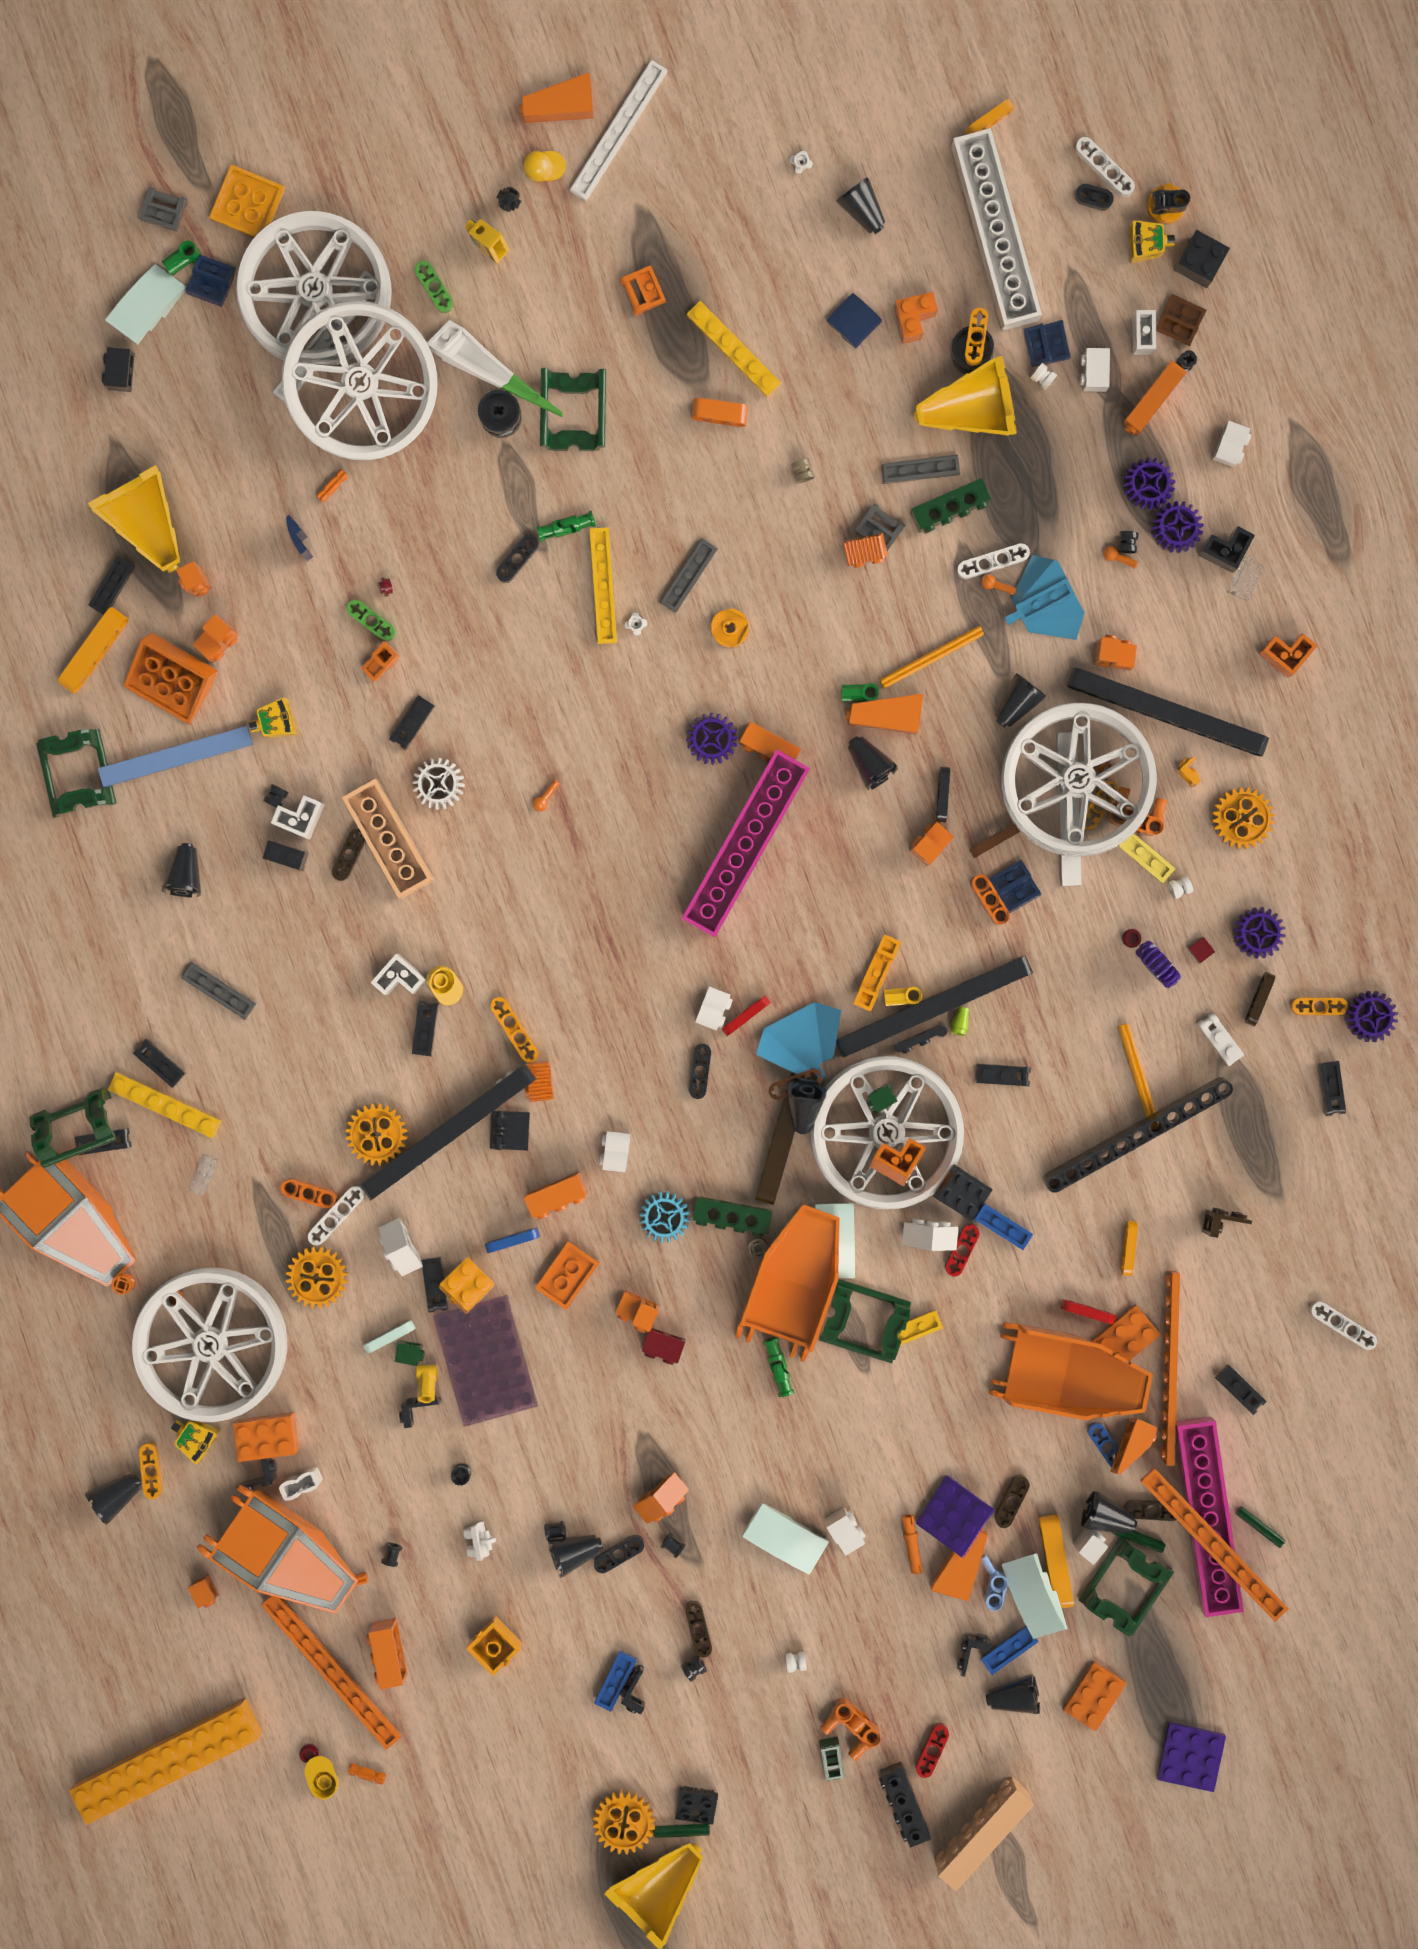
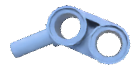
M983 1555L981 1561L989 1573V1583L984 1594V1600L990 1610L997 1611L1003 1606L1008 1582L1003 1572L995 1570L987 1555ZM996 1578L1003 1579L1001 1584H993ZM991 1597H998L996 1603H989Z

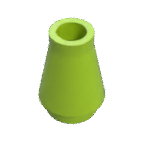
M958 1007L950 1025V1033L965 1036L966 1032H968V1008Z

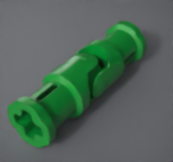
M591 510L583 515L577 516L575 514L552 521L548 525L536 526L540 541L544 542L545 539L552 537L559 538L580 532L583 528L596 527Z
M779 1337L769 1338L762 1343L767 1349V1360L772 1373H774L773 1380L776 1382L779 1390L778 1397H786L794 1394L795 1391L791 1388L790 1374L787 1371L785 1357L778 1343Z

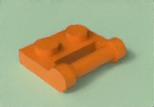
M651 265L626 275L619 280L621 286H624L633 306L634 316L641 315L645 311L666 303ZM635 280L645 301L642 305H640L631 285V282Z

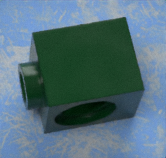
M888 1084L867 1095L868 1100H866L871 1111L875 1109L877 1113L898 1102Z
M400 1340L397 1345L394 1362L418 1366L420 1361L423 1362L425 1350H422L423 1344Z

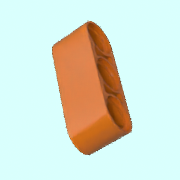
M694 398L691 419L701 422L745 427L748 406L740 403Z
M985 875L974 876L970 886L991 921L996 925L1007 923L1010 918L1009 911L990 880ZM977 878H981L985 882L982 889L977 888L975 885ZM988 894L992 895L995 899L992 905H988L985 901ZM997 911H1002L1005 915L1004 920L1001 922L995 918Z
M290 1178L281 1185V1192L286 1197L322 1208H330L336 1204L338 1199L335 1191L296 1178ZM289 1182L295 1185L294 1192L287 1190ZM306 1188L313 1190L314 1195L312 1198H308L305 1195ZM324 1194H329L332 1197L330 1204L324 1202Z

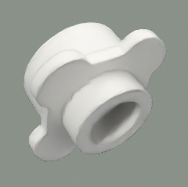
M801 151L790 158V163L795 166V172L798 174L812 167L813 163L809 160L806 151Z
M632 613L629 621L625 622V628L633 631L635 636H639L641 630L648 623L638 613Z

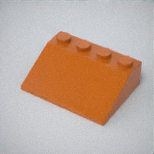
M150 633L141 639L123 687L190 725L209 693L218 670L158 635Z

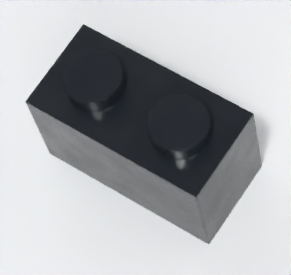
M107 347V353H104L103 356L105 372L102 373V383L108 390L132 392L135 354L130 349Z
M268 840L262 859L303 871L309 853Z

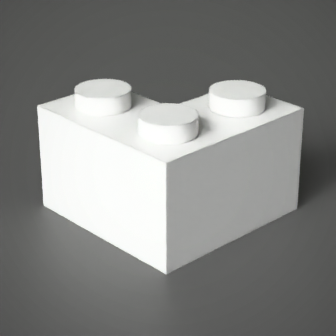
M303 795L296 813L278 805L271 823L304 838L311 839L325 804Z
M395 954L372 980L371 984L384 995H389L399 983L412 994H415L426 982V977L400 954Z
M400 1218L379 1227L380 1236L378 1238L384 1247V1250H382L383 1255L387 1261L390 1260L394 1271L398 1270L401 1276H404L423 1267L419 1253L411 1243L408 1230Z
M912 1219V1222H904L902 1245L930 1251L956 1250L958 1227L951 1226V1222L939 1221L938 1223L927 1221V1224H925L922 1219Z
M845 1507L826 1517L825 1523L835 1543L839 1544L846 1556L865 1544L864 1537L866 1535L861 1527H856V1519L851 1510L846 1511Z

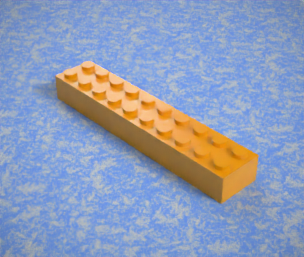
M245 1698L76 1782L69 1790V1793L85 1825H88L257 1741L263 1732Z

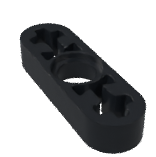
M524 536L498 567L496 575L502 583L511 582L537 551L539 543L535 536ZM533 540L534 547H528L526 550L528 555L526 556L519 548L522 547L524 550L527 546L525 542ZM515 554L523 556V561L520 564L512 562V557ZM508 562H510L512 567L517 568L515 571L512 568L509 570L510 576L508 578L506 576L501 578V571H507L509 568Z
M940 767L936 822L946 823L950 767Z
M699 1044L694 1050L689 1093L694 1099L703 1098L707 1090L711 1060V1048L707 1044ZM701 1047H705V1050L708 1051V1055H704V1061H708L707 1065L695 1063L696 1059L700 1060V1054L697 1053V1050H701ZM697 1066H703L706 1069L704 1076L698 1077L695 1074ZM693 1078L697 1080L705 1079V1083L701 1082L700 1084L703 1093L701 1092L699 1096H696L695 1092L692 1091L697 1085V1082H693Z
M632 1535L599 1554L594 1560L595 1570L598 1573H606L641 1553L644 1549V1539L639 1535ZM632 1541L640 1542L639 1548L632 1547L629 1551L630 1554H628L627 1548L632 1546ZM615 1550H623L625 1556L622 1559L615 1558ZM608 1554H610L611 1560L606 1563V1568L603 1566L599 1567V1560L603 1562L608 1560Z

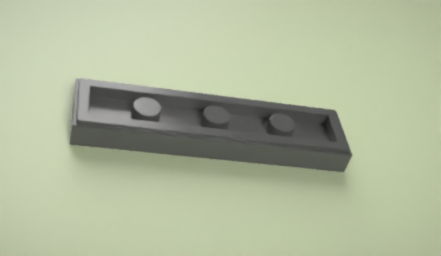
M958 455L882 464L884 484L960 475Z
M701 538L661 599L660 604L676 614L718 548Z
M193 962L190 963L181 979L244 1020L248 1018L256 1006L255 1002Z

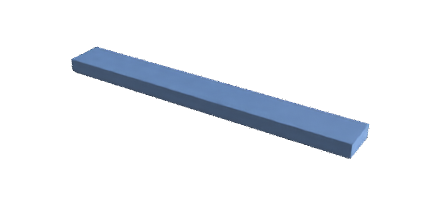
M245 726L98 768L102 785L105 788L253 745L249 729Z

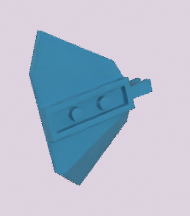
M1032 555L1016 587V592L1011 597L1017 611L1005 617L1007 624L1010 625L1022 619L1030 633L1077 640L1085 612L1058 561Z
M814 1002L763 1029L756 1055L795 1074L814 1068L821 1072L822 1079L826 1078L819 1064L834 1056L841 1010Z

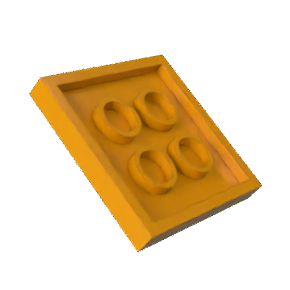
M231 164L209 218L212 221L255 238L260 231L272 223L285 187Z

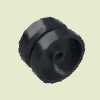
M969 326L962 328L956 333L952 341L951 358L953 365L958 371L965 375L969 374L993 359L994 341L987 330L983 358L981 363L976 366L969 365L965 360ZM974 332L971 335V339L976 342L980 341L982 335L979 332ZM973 346V350L975 351H973L972 355L969 356H971L972 360H975V358L979 356L976 355L977 347Z
M493 390L486 393L478 406L480 422L484 430L491 436L505 438L513 435L519 429L522 421V412L517 399L510 392Z

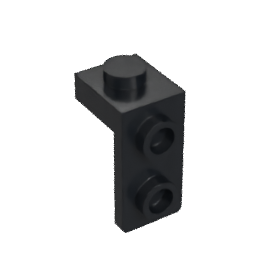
M435 1395V1400L430 1403L420 1402L417 1400V1397L406 1399V1402H403L401 1405L402 1411L399 1412L400 1423L404 1424V1428H411L414 1425L412 1408L439 1405L442 1402L441 1397L436 1398Z
M261 1459L260 1462L264 1476L240 1482L236 1486V1490L239 1485L250 1490L260 1484L261 1487L271 1485L272 1481L277 1477V1463L275 1459Z
M980 1633L976 1635L967 1634L966 1639H963L961 1645L963 1655L962 1658L958 1659L957 1670H959L962 1677L966 1675L971 1647L986 1651L991 1650L992 1643L988 1636Z
M642 1665L639 1666L638 1670H633L629 1678L631 1680L628 1686L625 1685L620 1693L622 1697L621 1704L626 1706L629 1712L633 1714L637 1712L640 1715L645 1709V1702L631 1693L643 1673L644 1667Z

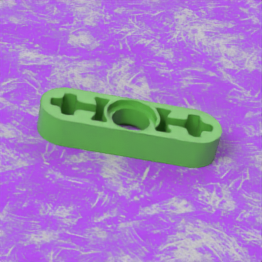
M427 261L418 262L415 266V273L434 305L441 313L450 312L453 308V301L431 264ZM421 267L427 269V273L430 277L428 280L424 273H420ZM433 282L439 284V289L436 292L429 290V285ZM441 295L444 301H448L447 307L440 306L441 301L438 296Z
M352 600L348 603L347 612L351 617L383 641L388 642L394 639L396 631L390 623L359 600ZM353 605H360L359 609L365 613L363 617L358 612L352 613ZM373 615L376 617L375 625L369 626L366 624L368 616ZM381 621L383 622L381 626L384 629L387 630L388 628H391L389 630V632L391 633L390 636L385 635V637H383L384 633L378 628Z

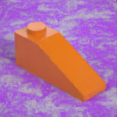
M1130 1418L1110 1472L1121 1475L1156 1440L1157 1427L1142 1420Z

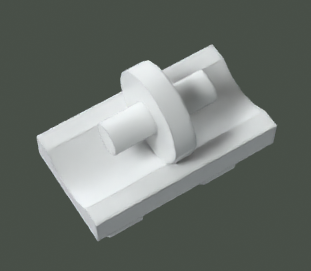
M479 1521L473 1526L464 1529V1538L473 1540V1545L467 1547L468 1557H474L476 1561H482L484 1557L489 1556V1550H492L491 1543L496 1542V1537L490 1536L489 1530H485L484 1521Z

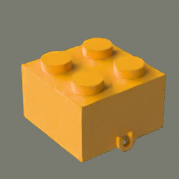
M467 1257L440 1283L439 1289L449 1298L451 1304H456L467 1314L494 1287L495 1283Z
M495 1616L468 1642L466 1649L494 1676L503 1666L506 1667L511 1662L510 1659L521 1650L522 1642Z

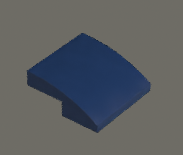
M199 255L192 269L193 275L185 289L186 294L222 307L230 290L236 268Z
M852 293L826 321L828 325L841 334L845 341L856 349L882 322V319L864 301Z
M1063 320L1024 328L1032 367L1040 366L1042 363L1047 365L1071 359Z
M288 515L286 516V523L290 537L298 552L306 561H309L313 556L302 543L307 536L294 519Z
M1022 860L989 878L1009 914L1041 896L1040 890L1031 878V874Z

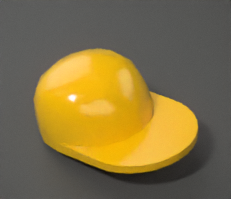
M533 151L525 157L523 169L525 175L534 182L554 181L563 176L566 170V162L558 152Z
M441 965L435 966L428 972L426 984L441 1004L452 1005L461 998L463 993L462 983L451 969Z
M324 1756L311 1758L307 1762L304 1771L309 1789L316 1798L321 1800L329 1799L336 1793L339 1787V1778L335 1773L333 1764Z

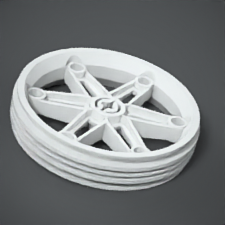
M304 211L289 214L266 226L257 234L246 249L237 276L238 305L248 329L263 348L281 360H284L287 347L296 331L311 316L321 310L320 307L325 306L327 303L331 306L339 302L375 299L377 304L388 308L391 305V279L386 262L378 246L364 230L353 222L321 211ZM306 230L334 232V236L313 266L291 236L294 233ZM341 237L347 238L344 243L338 242ZM289 238L287 243L281 244L282 239ZM352 242L370 260L376 279L337 277ZM277 243L294 277L254 281L261 260ZM336 249L339 252L328 275L325 276L320 271ZM292 250H294L309 271L302 277L289 254ZM332 285L360 287L361 291L332 294ZM296 286V294L268 293L270 288ZM371 286L377 287L374 292H368V288ZM255 288H261L258 294H252ZM253 301L292 303L277 338L273 337L261 324ZM301 304L309 307L295 330H291L290 328ZM369 317L364 326L353 336L360 353L365 351L377 338L385 324L384 321ZM336 319L340 326L337 330H340L343 326L342 321ZM327 323V324H325L324 326L326 327V329L328 330V332L331 334L329 325H328V323ZM290 337L288 343H282L283 338ZM341 342L347 361L355 358L348 342ZM336 347L316 351L302 350L298 360L300 363L333 366L341 364Z
M348 301L334 304L320 310L305 321L296 331L287 347L281 378L286 406L302 433L321 449L333 455L352 460L383 458L400 451L410 444L422 432L432 414L438 385L437 370L432 352L418 329L408 319L391 308L366 301ZM354 315L369 316L380 319L392 325V327L363 358L343 317ZM334 319L342 321L343 326L340 330L333 329L332 321ZM328 323L342 366L298 362L300 354L309 338L319 328ZM393 329L400 330L402 335L399 340L391 338L390 332ZM342 335L345 336L357 360L356 363L348 365L339 338ZM404 337L412 344L420 359L424 383L381 373ZM387 342L391 346L374 370L367 363ZM304 366L307 370L306 376H298L296 368ZM361 370L362 372H356V373L352 376V378H351V384H352V385H350V376H351V374H352L353 372H355V371ZM313 371L343 373L342 383L313 376ZM366 372L367 375L364 377L365 379L363 380L365 385L363 386L362 384H360L354 390L353 388L355 387L357 382L355 377L360 378ZM368 377H370V380H371L370 387H369L366 391L359 392L358 390L361 391V390H364V389L367 388V386H368V384H369V378H368ZM296 379L339 389L317 425L311 421L301 404ZM378 379L407 386V392L377 389ZM419 385L424 389L423 395H414L413 388ZM346 392L353 399L333 420L330 415ZM371 396L381 424L377 427L363 400ZM378 396L422 400L413 420L403 431L392 438ZM357 404L377 444H347L330 437L329 434ZM320 423H328L330 431L322 432L319 428ZM379 432L387 433L388 440L386 442L378 440L377 434Z
M1090 703L1063 704L1045 710L1033 717L1019 730L1009 745L1001 774V788L1005 807L1020 832L1034 844L1047 851L1071 857H1085L1104 853L1131 837L1143 823L1151 808L1157 783L1156 766L1152 751L1138 728L1114 710ZM1079 718H1083L1087 724L1084 727H1080L1076 721ZM1067 719H1074L1069 759L1031 740L1038 732L1049 725ZM1090 720H1095L1112 727L1130 745L1091 760ZM1078 734H1084V762H1074ZM1026 745H1033L1035 751L1033 753H1026L1024 747ZM1133 749L1136 752V756L1129 758L1125 751ZM1041 753L1066 767L1060 774L1038 758L1039 754ZM1022 754L1053 777L1054 780L1018 800L1015 789V771L1019 757ZM1120 757L1121 761L1096 776L1093 767ZM1138 759L1142 773V788L1137 806H1135L1103 782V780ZM1075 776H1078V778H1083L1081 784H1079V782H1073L1075 780ZM1061 784L1063 793L1037 803V797ZM1095 786L1119 802L1117 807L1091 794ZM1073 797L1082 798L1079 826H1073ZM1066 799L1067 841L1043 832L1026 815ZM1088 800L1127 820L1114 832L1096 840L1083 842ZM1023 802H1029L1032 808L1024 811L1020 805ZM1126 806L1131 807L1133 814L1127 816L1123 814L1122 809ZM1078 833L1081 839L1078 842H1073L1070 839V835Z
M872 1057L846 1067L826 1085V1098L810 1132L811 1144L816 1162L825 1178L837 1191L848 1199L876 1209L908 1207L933 1195L954 1164L957 1166L964 1141L962 1114L950 1088L937 1074L927 1067L901 1057ZM879 1070H896L911 1074L896 1096L898 1102L889 1106L887 1110L885 1108L880 1111L882 1115L873 1119L862 1096V1093L867 1092L869 1094L873 1092V1089L863 1075ZM857 1077L863 1079V1085L859 1088L853 1085V1080ZM915 1077L921 1080V1084L917 1088H913L911 1085V1080ZM850 1083L867 1121L825 1124L833 1100ZM925 1083L941 1100L949 1125L907 1121ZM909 1091L912 1095L901 1118L898 1119L892 1114ZM889 1123H892V1124H894V1125L896 1126L897 1135H896V1130H895V1128H894L891 1124H889ZM881 1124H883L888 1130H892L890 1132V1137L892 1141L886 1135L882 1136V1134L884 1133V1128ZM831 1127L835 1132L832 1137L828 1138L824 1135V1130ZM947 1127L950 1133L947 1137L943 1138L940 1136V1130ZM869 1128V1137L841 1135V1130ZM905 1128L933 1130V1135L905 1137ZM877 1130H878V1135H879V1137H880L883 1141H885V1142H882V1141H880V1140L878 1139ZM909 1138L918 1143L948 1141L947 1150L941 1164L925 1182L916 1166L906 1182L911 1189L909 1191L890 1195L864 1191V1188L876 1172L871 1167L866 1174L862 1172L874 1146L880 1149L881 1145L885 1143L893 1149L899 1146L903 1149ZM825 1140L867 1144L849 1182L840 1175L832 1164L826 1149ZM860 1177L863 1179L861 1187L853 1186L855 1178ZM915 1177L921 1180V1184L918 1187L911 1186V1180Z
M207 1267L190 1270L170 1279L148 1298L135 1323L132 1353L135 1369L142 1385L158 1404L182 1418L200 1422H217L242 1415L269 1394L284 1368L288 1339L281 1311L271 1295L261 1285L239 1272L224 1268ZM198 1283L222 1284L207 1320L177 1291ZM227 1285L233 1288L232 1295L226 1293L225 1287ZM238 1290L256 1303L265 1316L268 1325L228 1329ZM170 1296L175 1297L176 1305L169 1303ZM222 1301H226L227 1306L221 1328L219 1329L212 1326ZM163 1304L186 1335V1338L149 1347L151 1325L156 1313ZM181 1308L202 1328L196 1334L180 1314L179 1310ZM264 1329L270 1331V1338H265L263 1336ZM255 1334L256 1339L228 1346L227 1337ZM211 1341L213 1345L209 1348L207 1344ZM272 1342L268 1368L257 1385L236 1357L234 1351ZM192 1343L193 1352L165 1355V1350ZM150 1351L156 1352L157 1359L150 1357ZM224 1355L242 1379L239 1381L218 1361ZM192 1360L182 1398L172 1393L162 1383L152 1364ZM201 1360L208 1363L198 1388H194L193 1383L199 1361ZM213 1369L243 1397L235 1402L220 1406L198 1405ZM244 1384L251 1386L252 1391L250 1393L244 1390ZM187 1395H192L195 1398V1402L190 1403L187 1400Z

